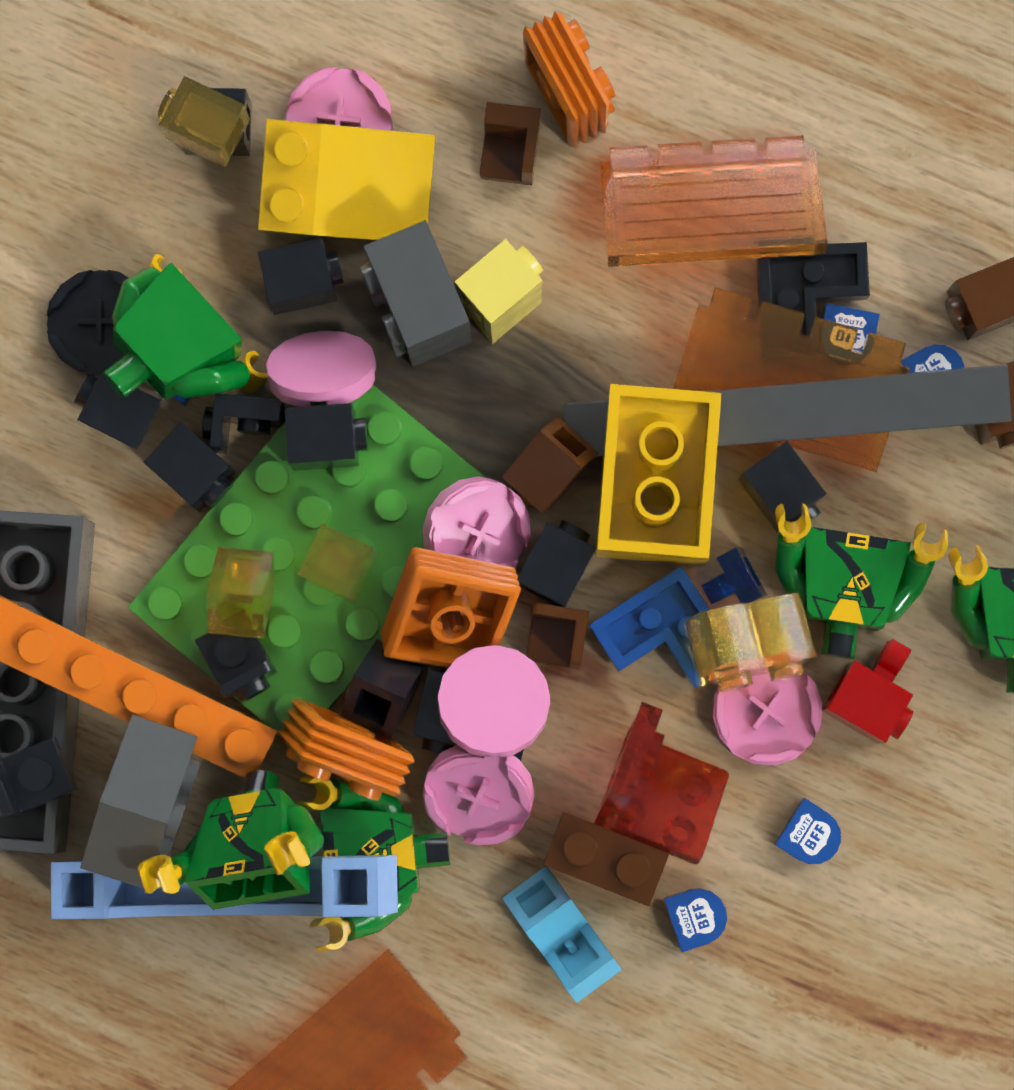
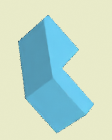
M547 866L502 898L576 1003L622 970Z

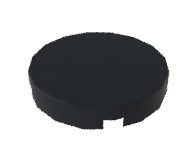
M88 270L79 272L62 283L49 301L46 315L48 317L47 335L49 343L61 361L82 375H88L89 373L99 377L104 367L109 368L123 357L122 353L113 343L114 325L111 318L121 285L129 278L119 271Z

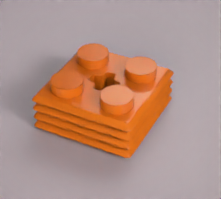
M554 11L552 18L544 16L543 23L535 21L533 28L525 26L523 31L525 64L569 146L577 148L579 141L587 143L588 137L596 138L598 131L606 133L608 115L615 112L611 101L615 97V92L602 67L592 70L585 52L590 49L589 43L577 20L574 19L567 23L562 13Z
M412 548L380 633L384 656L448 669L456 658L474 648L492 645L500 646L521 592L516 569L432 550Z
M301 698L291 700L294 708L286 710L289 718L282 720L285 728L278 730V733L283 742L288 746L285 755L298 762L297 769L323 781H328L331 773H334L339 778L350 782L348 785L350 790L375 801H379L382 792L393 797L401 794L398 786L405 784L403 775L410 773L407 765L415 762L412 755L392 737L389 739L341 717L339 713Z

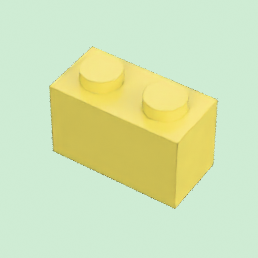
M505 239L454 282L455 289L467 316L492 344L541 304L543 281L539 274L543 272V269L528 249L521 246L515 250Z

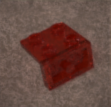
M642 702L624 738L594 824L667 852L689 863L699 864L705 852L729 773L724 769L662 745L665 735L657 732L656 728L663 710Z

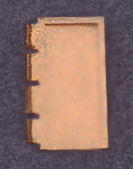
M803 135L765 137V152H757L755 138L711 141V155L703 156L701 141L658 144L657 159H649L647 145L609 147L610 161L600 162L608 267L826 254L828 240L816 149H805Z
M715 287L709 307L700 304L697 306L673 389L709 391L909 373L910 367L901 363L906 346L905 342L868 332L862 351L854 350L853 346L858 332L857 328L815 317L810 334L806 336L800 334L805 313L762 301L756 321L748 319L746 317L752 298ZM890 432L788 440V442L794 449L877 473ZM776 441L774 443L782 445L786 441Z
M388 948L227 1090H429L417 1075L422 1068L438 1084L467 1059V1056L454 1041L461 1035V1031L393 951Z

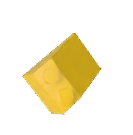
M267 119L258 230L379 240L424 220L428 224L436 135Z
M610 384L595 557L699 566L706 564L710 554L721 393Z

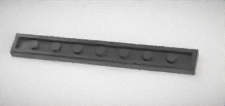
M1007 364L704 391L721 393L718 446L1012 421ZM609 399L563 404L564 422L599 452L596 457L604 456Z

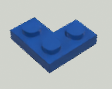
M682 566L589 624V628L617 672L665 643L695 689L742 659Z

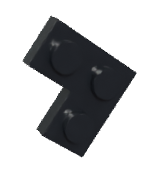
M867 242L762 246L757 248L756 261L762 358L816 356L818 353L816 302L867 300L869 298Z

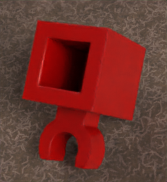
M891 639L882 648L872 669L865 667L857 661L848 663L825 702L822 712L877 744L886 743L890 736L899 739L913 716L914 711L908 708L907 705L914 694L896 685L893 681L912 650Z

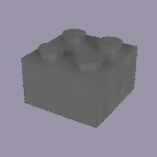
M426 220L364 246L368 263L361 265L360 269L375 307L386 304L389 311L388 314L381 316L397 357L407 353L410 363L414 367L472 342L470 321Z
M135 715L131 716L98 805L80 866L81 869L143 888L137 868L139 864L153 856L170 855L190 796L189 794L201 761L191 759L198 736Z

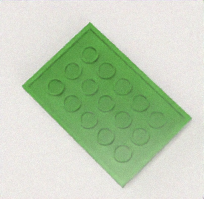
M374 385L360 398L350 402L355 409L356 418H366L368 451H358L359 466L293 471L288 464L286 422H284L233 482V487L205 515L127 607L215 682L217 680L195 640L243 613L246 614L278 673L267 678L271 686L270 688L242 702V704L265 724L277 731L285 728L282 720L289 718L286 710L294 708L291 700L301 698L330 710L348 689L353 675L376 639L382 640L380 633L410 550L415 547L424 549L422 529L429 507L441 491L458 480L477 476L484 477ZM323 401V402H311V405H312V406L326 405V401ZM234 696L240 702L238 696Z

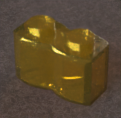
M800 593L720 607L697 613L685 621L701 685L718 684L721 693L752 685L751 676L769 673L771 682L802 675L804 673L802 665L817 657Z

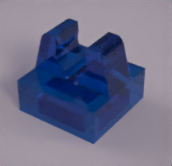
M736 547L717 557L724 573L701 585L711 605L717 604L736 594L742 607L768 595L743 547Z

